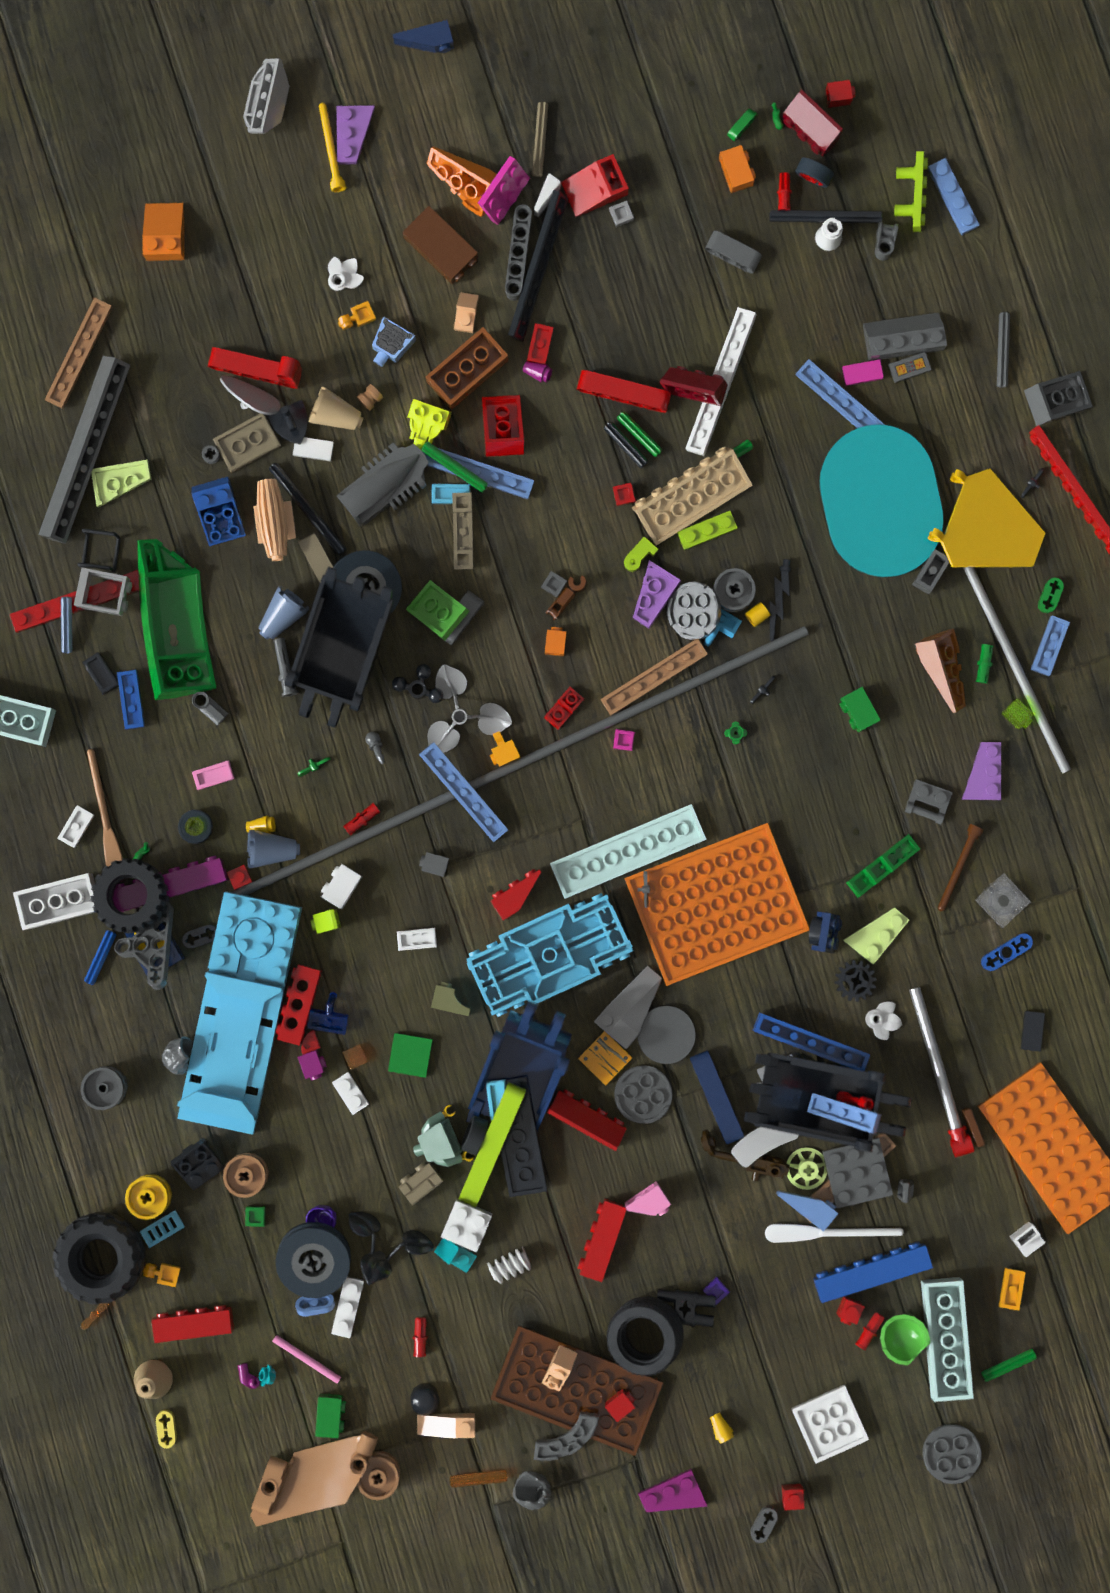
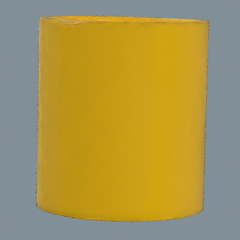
M759 602L746 612L745 616L756 627L767 619L770 613Z

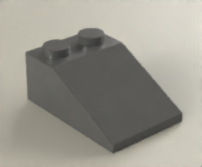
M1080 371L1038 383L1024 390L1036 426L1093 407Z

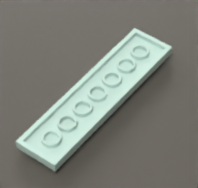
M691 804L554 861L550 865L564 898H568L706 840V837Z

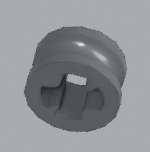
M210 445L202 450V457L207 463L214 464L219 460L220 453L216 447ZM209 450H212L213 453L216 452V454L213 455V459H210L209 457L206 458V455L209 454Z

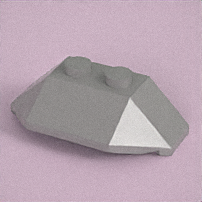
M265 59L262 63L263 66L257 71L251 81L243 116L248 128L247 130L251 134H265L282 121L289 83L281 59Z

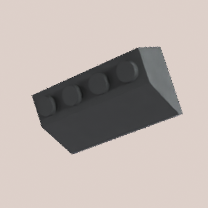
M939 313L863 323L868 361L916 355L923 352L944 351L947 346L945 329Z

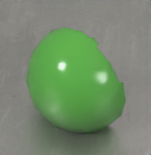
M902 1314L894 1316L886 1321L881 1329L880 1340L882 1350L889 1359L898 1364L909 1365L930 1344L928 1329L922 1321L911 1315Z

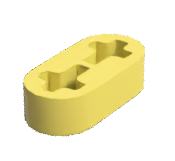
M165 1409L159 1412L156 1417L157 1436L161 1447L170 1448L177 1440L175 1416L172 1411ZM164 1414H166L167 1418H170L167 1422V1427H165V1422L161 1421ZM166 1431H168V1436L172 1437L169 1443L163 1440Z

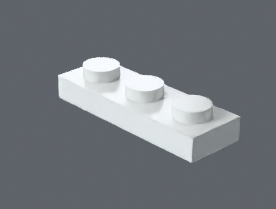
M347 1276L343 1283L331 1334L346 1338L351 1337L364 1280Z

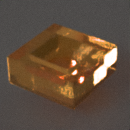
M361 1044L342 1052L350 1070L368 1062Z

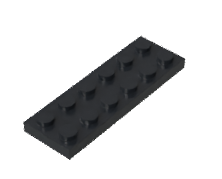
M527 1076L507 1079L506 1085L510 1082L526 1089L501 1148L509 1197L547 1192L548 1185Z

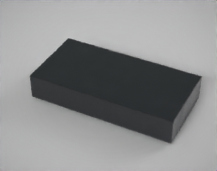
M99 652L82 662L103 695L119 686L117 679Z
M1024 1011L1020 1049L1041 1052L1045 1013Z

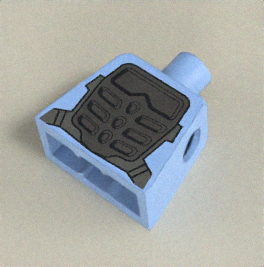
M383 317L372 344L373 349L378 352L373 361L381 367L384 366L387 359L396 363L416 341L415 335Z

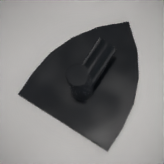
M302 400L288 406H283L276 414L267 415L272 427L282 438L299 445L302 443L308 427V416Z

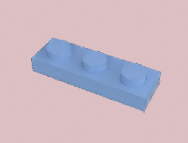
M1050 616L1031 670L1046 676L1051 675L1070 622Z

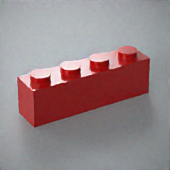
M605 1198L603 1203L599 1202L596 1211L599 1216L597 1221L593 1220L590 1232H593L591 1240L587 1239L584 1250L587 1251L585 1258L581 1257L577 1269H580V1275L599 1282L603 1281L627 1210L625 1205Z
M224 1304L214 1306V1309L207 1310V1307L196 1308L194 1312H188L187 1309L178 1310L176 1314L168 1315V1312L157 1313V1316L152 1319L154 1343L230 1334L234 1331L232 1307H226Z

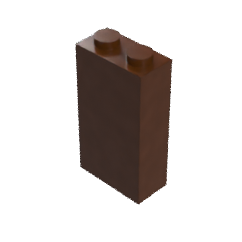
M430 206L402 232L403 238L451 284L455 281L459 282L464 277V272L468 268L472 269L478 262V253Z

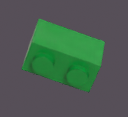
M863 687L840 699L841 703L839 705L844 713H848L850 717L848 721L853 730L860 732L880 721Z
M319 1394L315 1437L339 1438L340 1433L344 1432L345 1421H341L342 1413H345L346 1401H343V1395Z

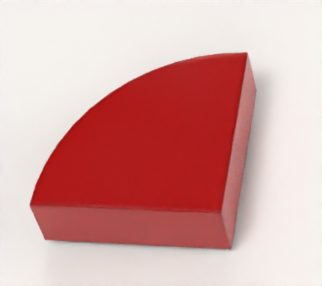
M312 1030L305 1036L301 1047L302 1055L321 1048L315 1030Z

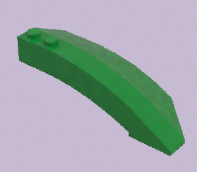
M158 539L138 540V577L142 627L155 700L173 699L216 689L203 615L200 583L201 572L185 563V560L174 551L171 552L164 547L163 543ZM172 624L177 629V646H172L170 643L169 626Z

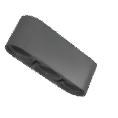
M713 231L705 247V250L712 255L751 274L754 273L762 258L758 251L718 231Z
M469 590L459 602L469 610V613L444 641L452 646L485 601Z

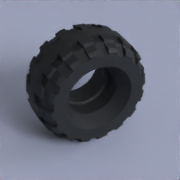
M95 1212L73 1221L59 1236L53 1252L54 1272L62 1288L73 1295V1298L88 1302V1304L109 1303L124 1296L138 1282L145 1266V1247L143 1246L139 1231L137 1232L132 1226L133 1224L127 1219L125 1220L114 1213ZM96 1239L108 1241L117 1252L118 1263L115 1269L106 1275L92 1272L84 1262L83 1253L86 1245Z

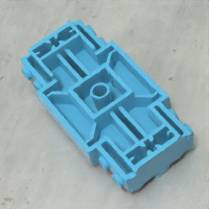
M600 893L591 897L593 901L588 904L583 901L574 905V910H571L569 904L499 935L500 944L495 941L486 945L487 950L480 952L478 949L469 953L470 957L466 959L468 968L472 971L483 998L491 1009V1015L496 1014L499 1017L507 1013V1008L514 1006L516 1009L525 1005V1000L537 1004L600 975L599 966H602V969L612 965V960L619 958L621 961L630 957V952L633 951L631 948L632 944L627 939L614 908L608 901V895L603 896Z

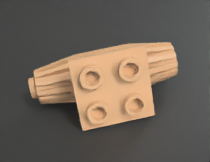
M277 479L260 480L257 482V505L253 506L258 544H264L267 557L272 558V561L284 560L283 557L287 556V540L296 539L292 502H283Z

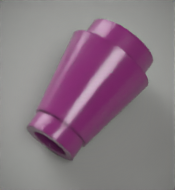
M526 361L523 372L541 383H548L552 375V368L546 364Z

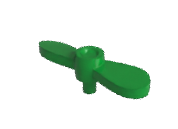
M326 757L317 763L310 759V767L298 772V776L302 777L310 771L318 770L321 764L331 758Z

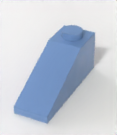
M780 1190L776 1192L780 1198L823 1232L838 1214L834 1210L836 1206L829 1200L824 1202L818 1198Z

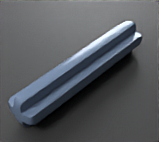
M71 597L61 598L62 653L72 652Z

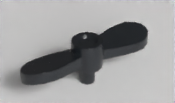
M1043 468L1038 471L1034 479L1031 478L1027 483L1028 487L1021 495L1022 498L1026 496L1031 487L1039 489L1040 485L1037 484L1036 480L1044 471Z
M774 675L765 685L759 687L758 693L750 701L752 705L761 694L770 695L767 687L775 679Z

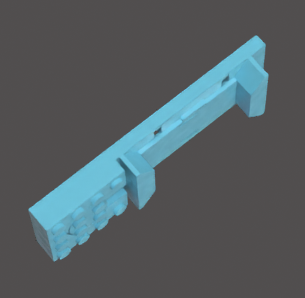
M228 891L224 892L208 965L209 971L205 973L207 982L182 1099L177 1105L180 1106L177 1119L254 1134L302 907ZM207 1006L217 1008L215 1016L205 1014ZM261 1018L273 1020L272 1028L260 1025ZM192 1074L202 1076L201 1084L191 1082ZM247 1086L259 1088L257 1096L247 1094Z

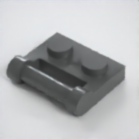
M916 779L904 812L918 814L941 825L952 792ZM915 800L939 808L938 814L915 806Z

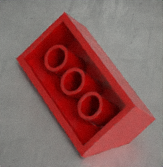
M567 1089L559 1090L548 1108V1113L616 1151L627 1130L624 1126L625 1122L616 1117L612 1120L607 1117L608 1113L600 1108L597 1110L591 1108V1103L582 1098L580 1101L573 1098L574 1094Z

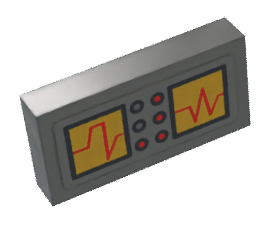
M925 352L888 365L894 383L931 371Z

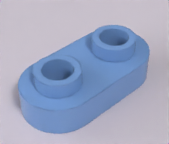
M331 1294L320 1298L300 1297L295 1303L297 1313L300 1316L328 1313L335 1306L334 1298Z

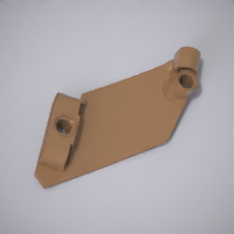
M363 1431L361 1435L294 1452L290 1462L271 1456L252 1505L253 1510L250 1516L256 1527L308 1512L346 1504L361 1476L370 1465L378 1437ZM357 1459L364 1462L363 1468H359L356 1465L355 1461ZM267 1482H272L275 1485V1490H270L267 1487Z

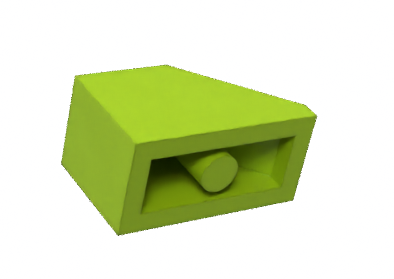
M337 909L314 914L313 919H311L313 931L316 930L317 934L341 928Z

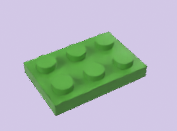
M431 580L406 609L443 640L450 636L469 613L466 607Z

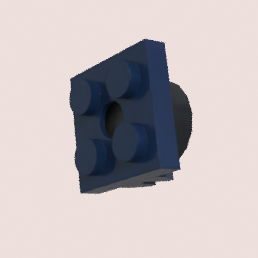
M817 912V917L812 919L809 929V943L812 944L811 950L835 953L839 946L837 934L842 927L840 915Z

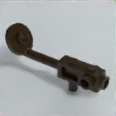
M708 1129L702 1131L701 1143L705 1152L719 1159L739 1163L732 1153L715 1149L717 1146L716 1140L713 1135L711 1136ZM762 1155L750 1166L746 1167V1171L753 1172L751 1178L753 1181H759L760 1174L783 1179L784 1175H788L790 1164H786V1160L779 1157Z

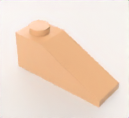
M475 1413L431 1414L424 1416L417 1414V1435L475 1438Z

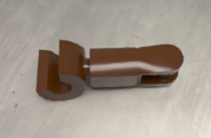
M583 575L580 577L581 584L578 586L574 584V579L570 577L568 582L570 587H566L548 608L546 614L553 616V620L556 621L576 596L575 592H582L586 589L587 581ZM556 604L562 607L559 611L554 608Z

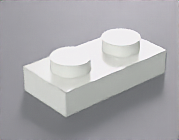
M77 805L57 839L76 848L95 815Z
M349 1072L332 1082L352 1115L369 1105V1102Z

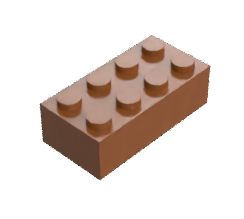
M482 327L425 377L426 382L452 410L508 362L509 358L507 353Z

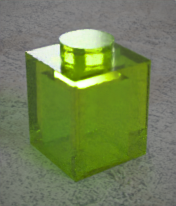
M1018 698L1001 713L1017 729L1027 728L1033 721L1031 717L1034 715Z

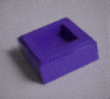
M718 1277L713 1279L703 1289L706 1295L716 1296L715 1305L730 1293Z

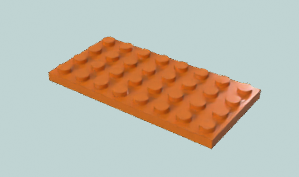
M1041 1062L977 1106L1066 1234L1071 1233L1110 1205V1160Z

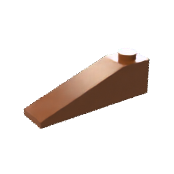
M954 628L931 635L915 643L922 665L951 711L956 713L966 706L964 686L959 679V671H962L961 664L957 662V653H960Z

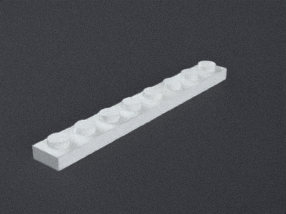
M737 308L713 373L724 377L728 384L722 406L702 403L685 448L689 452L705 456L757 316L755 312Z

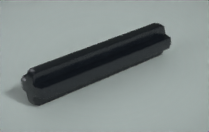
M612 422L604 426V430L640 468H643L648 463V460Z

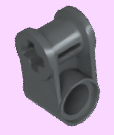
M882 221L878 223L875 256L881 261L891 257L897 237L898 224H883ZM880 247H887L889 252H882Z

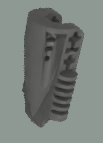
M392 443L388 446L392 451L391 453L385 448L383 450L386 455L385 458L379 453L380 462L375 457L372 459L376 464L375 466L370 462L366 463L370 470L362 466L361 469L365 474L337 495V498L360 527L369 523L389 506L397 510L398 508L394 502L396 501L399 506H402L403 503L399 498L402 497L407 502L408 498L405 494L407 493L412 498L414 495L410 491L411 489L417 494L419 492L416 487L417 484L421 489L427 486L424 469L429 462L424 453L415 444L405 448H398Z

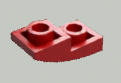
M569 687L544 716V719L559 730L582 703L584 698Z

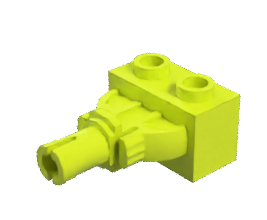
M413 399L407 416L410 418V429L412 431L410 439H414V444L420 450L427 440L432 444L433 439L442 430H446L452 412Z

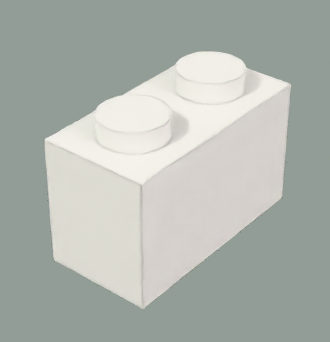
M341 864L340 867L336 866L331 876H333L331 882H326L321 892L323 895L321 897L338 908L343 909L363 876Z

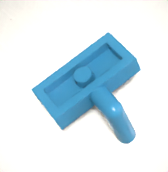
M721 609L719 624L705 638L704 645L710 646L718 631L733 638L742 621Z

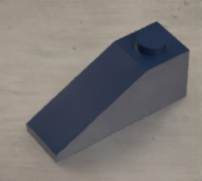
M448 20L392 34L394 44L433 53H447L454 48Z

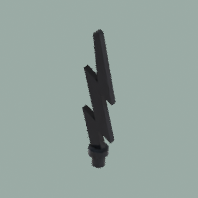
M783 559V564L780 566L782 583L774 576L776 606L769 600L770 641H774L776 614L784 620L783 590L790 596L789 572H791V560Z

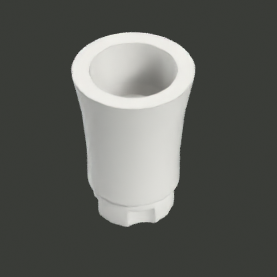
M829 218L817 230L815 239L821 249L831 251L840 245L843 230L841 222L835 218Z

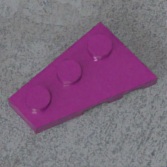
M691 1469L638 1492L646 1512L707 1506Z

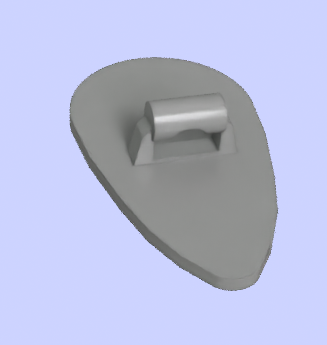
M221 376V383L234 397L242 402V409L249 407L258 413L273 415L279 412L281 406L274 396L242 380Z

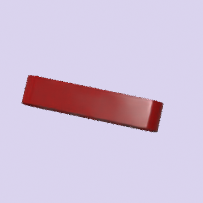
M587 370L581 371L577 390L583 393L662 413L667 412L671 393L668 391Z

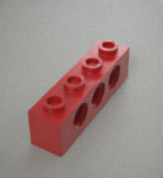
M301 964L297 968L294 967L291 975L294 981L292 986L288 987L286 997L289 999L287 1005H283L281 1016H284L282 1024L278 1023L275 1033L278 1035L277 1040L299 1046L302 1045L322 970ZM301 980H305L308 983L306 991H301L298 987ZM295 999H300L303 1002V1007L300 1010L295 1009L293 1006ZM293 1017L297 1020L296 1028L289 1027V1018Z

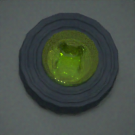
M201 810L187 811L179 820V834L188 843H203L212 834V820L208 814Z

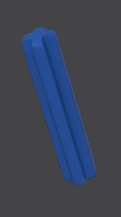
M110 930L105 932L84 979L86 983L90 985L95 984L114 942L116 933Z

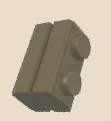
M422 1162L415 1168L416 1173L412 1176L407 1174L400 1180L402 1184L399 1185V1189L411 1205L417 1203L444 1181L431 1162L427 1164Z

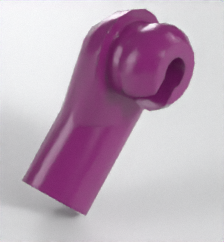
M247 1363L238 1364L240 1382L250 1389L258 1388L260 1381L248 1372Z

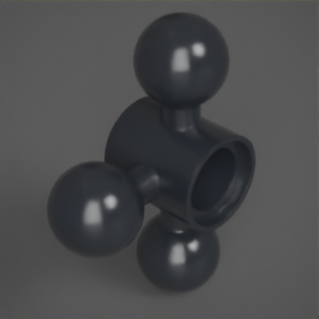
M421 664L417 667L416 674L418 680L413 681L411 684L407 683L403 677H396L392 681V687L395 691L409 690V693L415 699H422L428 696L431 702L439 703L444 698L441 689L433 688L428 690L426 688L424 680L431 675V668L426 664ZM421 685L423 692L420 695H415L413 693L414 686Z

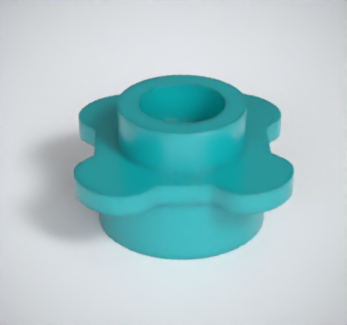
M267 1365L266 1368L262 1367L259 1373L260 1385L264 1387L266 1384H273L276 1378L275 1370L272 1369L271 1365Z

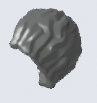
M182 1036V1038L174 1039L169 1042L163 1051V1065L173 1074L182 1075L187 1072L186 1070L189 1066L188 1056L192 1052L193 1043L190 1038Z
M524 1471L516 1481L513 1497L522 1507L530 1510L540 1509L548 1504L551 1497V1487L545 1476L537 1472Z

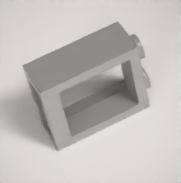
M81 568L74 606L123 616V612H126L128 608L126 597L127 593L130 594L132 582H130V578L127 576ZM92 576L122 582L117 609L86 603Z

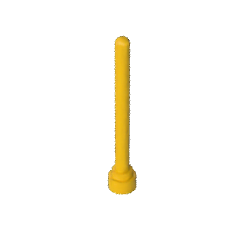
M320 103L319 110L333 177L330 182L331 191L342 192L346 190V184L339 173L327 106L325 103Z

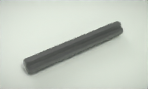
M1001 312L999 314L997 387L1000 388L1008 386L1010 313Z

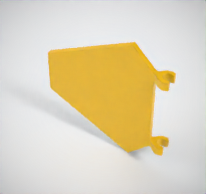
M956 469L955 473H952L950 480L954 483H961L963 486L945 534L941 530L934 528L933 531H930L928 539L942 544L951 567L1034 566L1045 536L1042 528L991 469L970 476H966L963 471Z

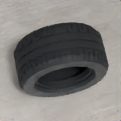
M650 1296L634 1298L623 1304L612 1317L606 1335L609 1352H611L610 1354L616 1360V1363H619V1366L623 1367L624 1370L640 1376L656 1375L667 1369L679 1354L684 1341L683 1325L680 1317L677 1316V1312L668 1303H664L663 1300L655 1299V1297L651 1298ZM643 1317L651 1319L658 1324L663 1331L665 1339L663 1350L655 1354H645L633 1348L628 1341L626 1333L628 1322L632 1319Z

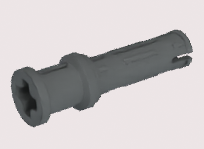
M285 638L275 639L273 643L280 670L278 679L282 684V697L297 695L299 691L296 690V686L294 689L284 686L286 676L289 670H291Z

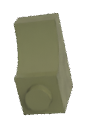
M441 982V985H436L431 1008L469 1016L471 1010L470 1007L463 1005L457 999L456 989L452 988V984Z

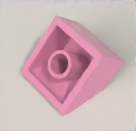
M657 1181L624 1202L628 1211L652 1216L657 1214L663 1215L669 1210L668 1207L671 1205Z

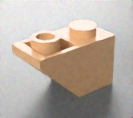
M560 1345L549 1365L542 1384L560 1391L572 1370L578 1353Z

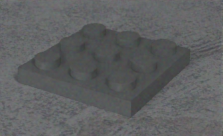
M879 1138L873 1139L872 1152L854 1149V1146L849 1145L822 1151L836 1209L893 1195Z

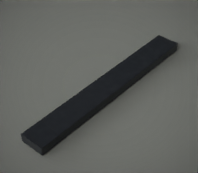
M553 190L508 333L509 336L517 341H524L567 205L568 197L558 190Z

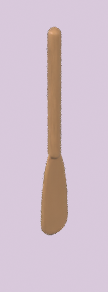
M88 749L87 756L103 824L106 866H110L111 862L115 860L121 861L123 857L117 838L110 825L95 751Z

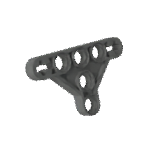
M166 902V912L160 916L162 919L159 922H155L152 928L136 933L133 937L119 939L114 946L119 956L122 958L135 957L148 970L147 982L155 990L164 988L168 977L174 912L173 906L169 902ZM161 923H166V928L158 931V926ZM164 940V946L159 949L156 948L157 943ZM141 943H147L145 949L138 950V946ZM122 945H129L125 952H120ZM163 958V963L160 966H155V961Z

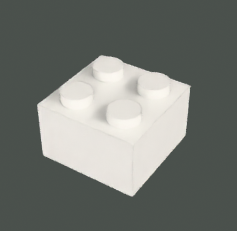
M457 1198L441 1237L477 1252L492 1213L477 1206L473 1207L459 1201Z

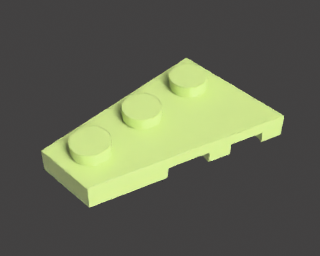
M148 460L93 469L91 474L96 505L99 508L150 481L151 474Z
M892 908L843 941L874 965L908 923L909 919L896 908Z

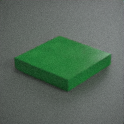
M394 1033L388 1071L426 1078L433 1039Z

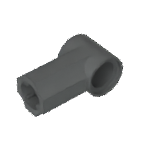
M197 692L192 697L193 705L217 726L229 714L205 692ZM201 695L206 697V703L203 706L197 704V698Z

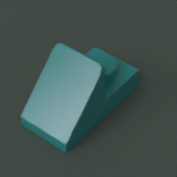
M442 1238L434 1251L447 1264L450 1265L451 1263L465 1273L468 1272L477 1255L463 1246Z

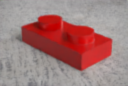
M535 323L527 357L528 362L546 364L554 327Z

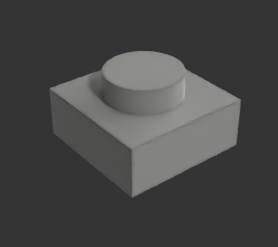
M627 201L609 207L616 227L634 220Z

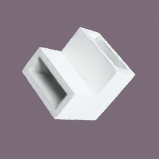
M1027 1222L1009 1236L1025 1257L1045 1244L1040 1233L1030 1222Z

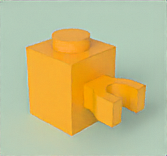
M500 731L493 734L498 745L491 749L493 754L490 757L494 765L498 764L500 768L520 758L512 740L505 743Z

